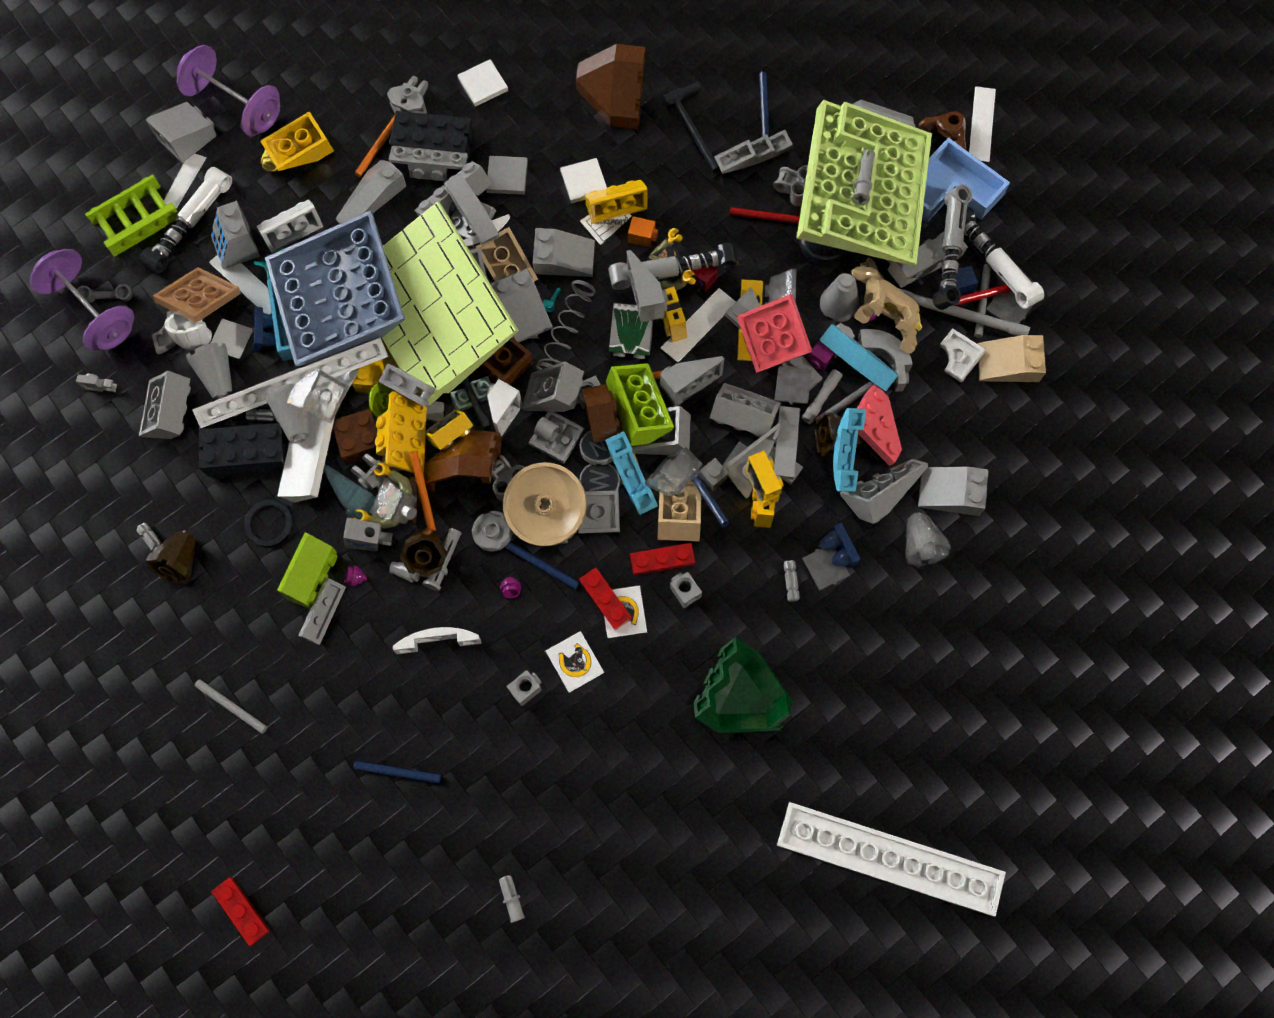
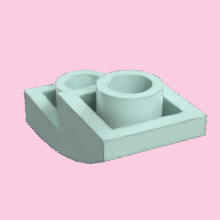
M489 377L470 382L479 402L482 403L488 400L487 391L492 385ZM464 388L450 393V398L457 410L465 411L473 407Z

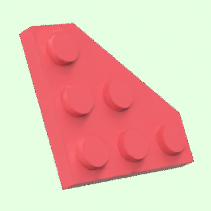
M873 384L869 387L857 407L858 409H866L864 430H858V434L890 466L896 462L902 448L889 397L876 384Z

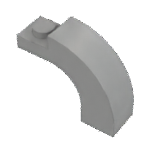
M860 330L858 343L875 356L885 359L890 364L892 370L899 375L894 381L895 392L903 391L906 384L909 383L908 373L912 367V359L910 354L900 349L901 341L881 330Z

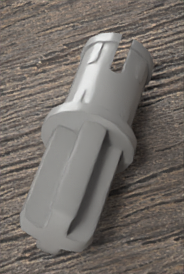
M508 875L500 878L499 883L505 899L503 903H506L511 923L525 918L519 902L520 895H517L512 877Z

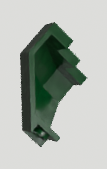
M734 637L720 649L717 655L720 659L715 669H710L704 681L706 687L702 695H697L694 701L695 718L718 733L782 731L781 722L791 715L790 707L795 703L760 653L739 638Z

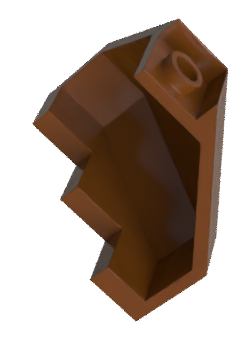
M615 44L578 64L576 75L577 91L609 126L638 129L643 89L645 47Z
M470 430L467 435L455 440L452 446L445 450L443 449L425 462L423 476L425 485L428 486L430 492L435 491L436 482L458 476L481 478L482 483L491 484L492 471L496 470L497 458H499L501 452L502 438L500 432Z

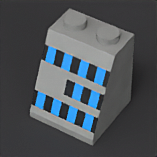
M237 201L217 207L211 237L222 269L260 257L250 226Z

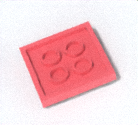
M793 294L737 316L756 373L813 352Z

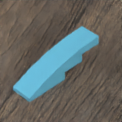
M831 324L820 338V341L884 391H887L899 376L872 352L866 350L834 324Z

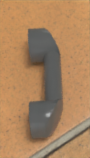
M126 284L118 285L115 291H93L87 286L77 288V291L88 303L94 302L95 299L115 298L127 302L133 295L132 289Z

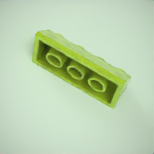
M649 364L611 367L606 379V385L608 390L612 391L617 414L630 445L650 444L673 430L674 425Z

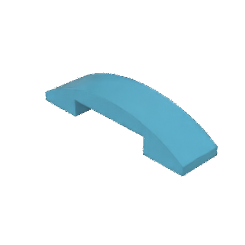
M847 408L841 419L837 431L838 435L834 446L833 458L834 480L837 491L856 492L858 471L853 470L858 430H864L866 409Z
M623 431L606 439L605 441L616 469L639 515L657 507L658 504L643 477L625 432Z

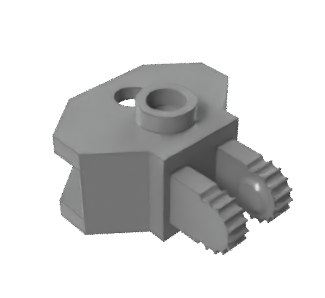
M412 76L408 83L390 88L387 95L394 113L405 110L407 112L426 114L423 95L427 90L428 82L423 80L418 88H416L418 78Z
M366 453L362 459L370 469L364 473L360 468L354 466L351 471L365 489L369 487L372 490L376 487L382 492L387 478L385 479L386 475H376L374 473V469L383 471V467L377 464L382 462L376 461Z

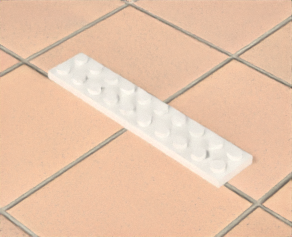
M791 802L788 804L777 843L778 847L993 917L996 916L1006 873Z

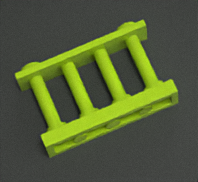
M153 174L85 213L94 226L98 223L109 238L104 241V244L114 257L178 219L177 214L179 212L171 202L166 205L157 192V189L161 186ZM148 194L151 195L159 207V210L150 215L140 201L141 198ZM131 204L135 206L143 218L135 224L131 223L123 211L124 208ZM114 214L118 216L126 228L118 234L114 233L106 221L107 218Z

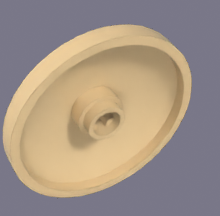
M536 463L523 468L511 479L503 498V512L510 529L520 539L537 546H553L571 538L582 525L587 510L586 494L579 479L565 467L554 463Z

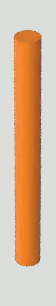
M395 115L354 172L356 176L361 177L391 135Z
M411 451L409 453L426 526L436 531L418 451Z

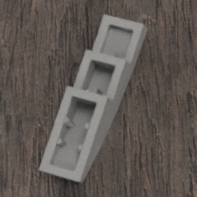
M783 130L769 138L765 135L751 143L747 140L714 156L723 174L776 157L793 149V144L786 130Z
M459 175L444 182L460 214L465 218L470 229L474 231L480 244L483 245L498 238L499 233L463 176Z
M779 407L778 423L781 425V430L776 438L774 472L781 479H794L800 408Z

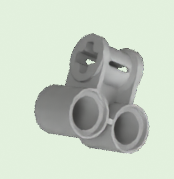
M808 165L800 167L798 171L788 167H781L779 177L773 184L774 189L778 192L790 194V201L795 206H802L806 181L804 177L807 175Z
M503 455L499 456L496 462V470L492 471V478L495 480L493 491L496 498L500 501H503L504 493L498 492V489L502 486L507 487L511 479L525 468L521 465L511 467Z

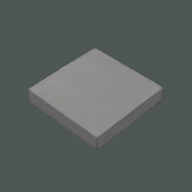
M489 156L487 176L492 184L486 189L487 193L525 195L528 159L526 157Z
M618 490L586 491L587 510L578 533L620 532Z

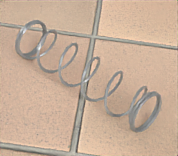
M581 280L572 282V288L576 294L565 298V303L569 310H564L558 314V319L563 326H557L551 330V335L556 342H551L544 346V351L550 359L539 360L536 365L538 371L542 369L539 365L553 366L540 361L550 360L557 364L561 363V361L549 356L546 352L547 345L559 344L566 349H571L570 346L557 341L553 336V331L556 328H566L573 333H578L577 330L566 327L560 320V315L563 312H573L579 317H585L584 314L573 311L568 306L567 299L570 296H579L583 300L591 302L592 300L587 296H594L596 290L589 283ZM577 283L585 285L588 288H590L593 291V293L584 292L578 289L574 284Z

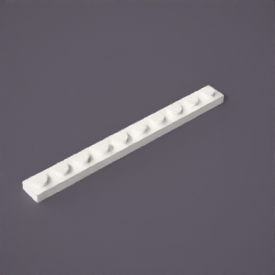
M377 338L193 409V413L200 428L266 404V394L268 393L270 396L272 389L279 386L295 384V387H301L300 384H303L308 388L384 359L388 355L381 338Z

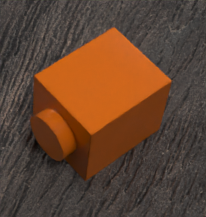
M633 216L628 231V243L651 248L652 241H656L658 230L655 229V221Z

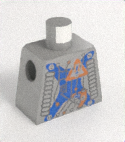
M347 518L343 536L345 548L378 551L379 544L391 546L393 533L381 532V524Z

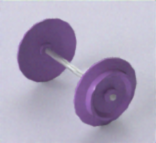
M201 45L183 56L177 68V85L183 95L193 96L198 94L211 82L246 104L241 120L242 130L246 135L255 136L272 127L280 111V97L276 87L271 85L261 87L247 100L212 78L217 61L216 53L212 47Z
M62 249L44 255L33 268L30 277L32 289L39 294H50L67 286L92 313L95 319L88 325L83 336V343L86 348L92 351L108 350L122 343L131 332L134 321L133 311L126 306H116L107 309L99 315L70 283L81 269L82 259L80 254L73 249Z

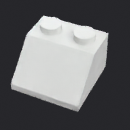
M498 379L495 384L493 383L489 387L487 396L495 430L500 432L502 437L523 405L519 390Z

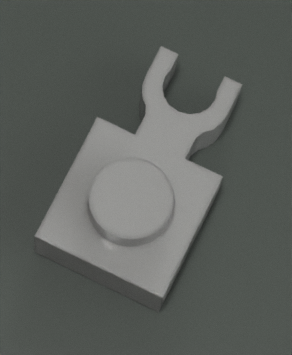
M90 373L77 375L76 382L84 390L116 391L117 384H113V380L99 379L97 375Z

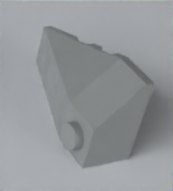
M379 161L366 172L336 217V221L341 224L370 210L374 213L406 187L403 174L391 162Z
M911 459L890 469L891 472L880 475L877 473L873 475L872 480L865 483L862 480L858 481L856 492L842 491L840 492L841 497L859 519L874 524L893 509L928 468V463Z

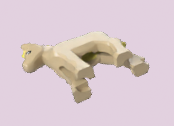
M868 257L866 262L860 264V267H855L852 270V276L866 284L865 303L858 309L854 318L861 323H867L875 311L877 316L881 313L893 319L896 324L895 328L900 330L903 336L900 349L908 354L912 353L917 345L916 330L920 331L922 329L919 305L913 298L884 280L872 258Z

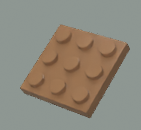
M197 267L154 294L153 298L155 303L197 323L241 293L238 286Z

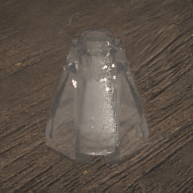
M922 513L912 514L906 523L905 558L907 563L918 567L923 566V561H928V564H934L948 556V550L951 548L949 541L930 517Z

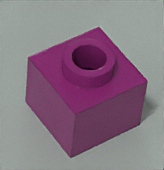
M819 341L812 349L813 352L809 353L808 361L811 366L824 372L833 361L835 353Z

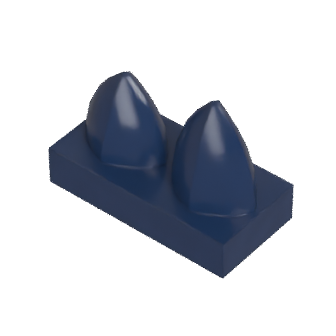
M255 307L252 314V351L260 352L262 347L276 345L275 334L263 331V329L274 326L272 316L263 313V307Z
M842 522L835 525L821 539L818 545L825 549L840 547V550L835 553L832 559V564L837 566L849 565L851 568L858 565L861 560Z

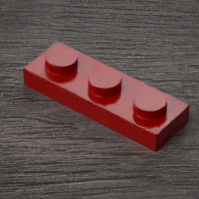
M691 543L630 553L633 575L695 565Z
M596 567L579 578L580 583L614 630L632 620L631 615Z
M229 877L212 891L249 946H253L270 932L232 877Z

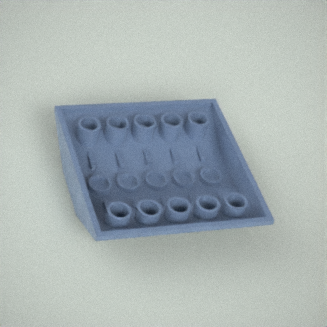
M371 210L265 257L295 366L314 363L374 339L382 338L405 320Z

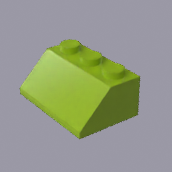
M304 533L277 590L288 601L311 609L324 579L328 578L327 573L330 567L334 566L337 560L335 549L314 536Z

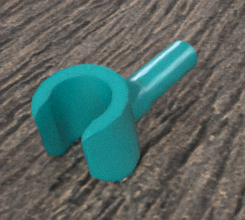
M560 288L555 290L551 300H543V305L547 312L554 311L555 301L561 292Z

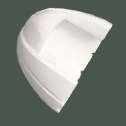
M175 312L165 320V329L171 339L186 350L195 351L194 349L207 345L211 341L212 333L202 320L195 323Z

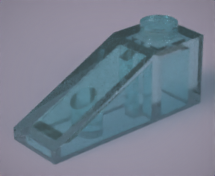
M325 464L323 470L345 508V513L353 519L356 517L362 519V512L356 510H365L369 513L373 504L375 505L376 499L374 495Z

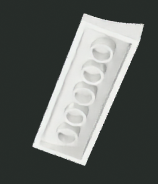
M334 379L306 388L309 436L302 443L289 442L278 491L279 497L293 502L318 497L342 382Z

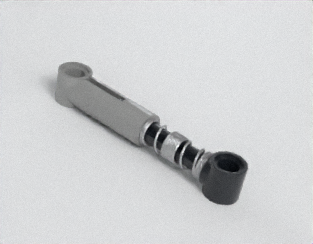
M964 184L948 191L944 197L945 204L947 205L942 250L946 256L943 258L944 262L942 265L943 273L941 277L943 281L940 282L939 290L933 294V303L939 310L956 305L961 299V293L954 282L957 281L955 274L958 273V253H961L963 248L967 204L972 200V191Z
M733 243L720 244L715 248V251L704 255L702 253L700 255H689L688 258L683 256L682 259L671 256L642 262L656 279L678 276L679 271L683 272V270L691 269L694 271L705 266L708 268L710 265H713V267L718 266L721 270H729L739 264ZM615 263L608 268L613 289L622 290L631 285L626 263Z

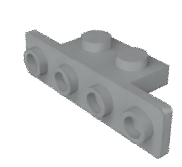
M392 146L389 162L408 164L410 178L448 181V169L462 170L463 166L466 165L468 155L467 153Z

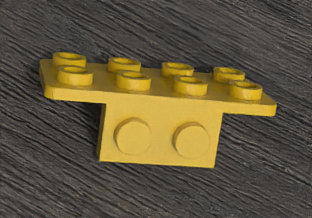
M395 391L389 394L388 410L379 416L376 421V454L381 456L386 454L385 461L387 465L414 473L409 452L417 450L422 472H424L427 407Z

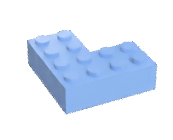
M948 138L929 158L922 220L927 223L945 204V194L961 184L967 185L972 191V200L967 204V207H970L976 217L982 220L1004 196L1010 182Z

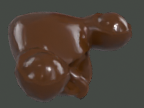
M953 111L939 116L926 117L919 122V129L931 133L937 128L941 135L953 139L955 143L966 150V118L963 113Z

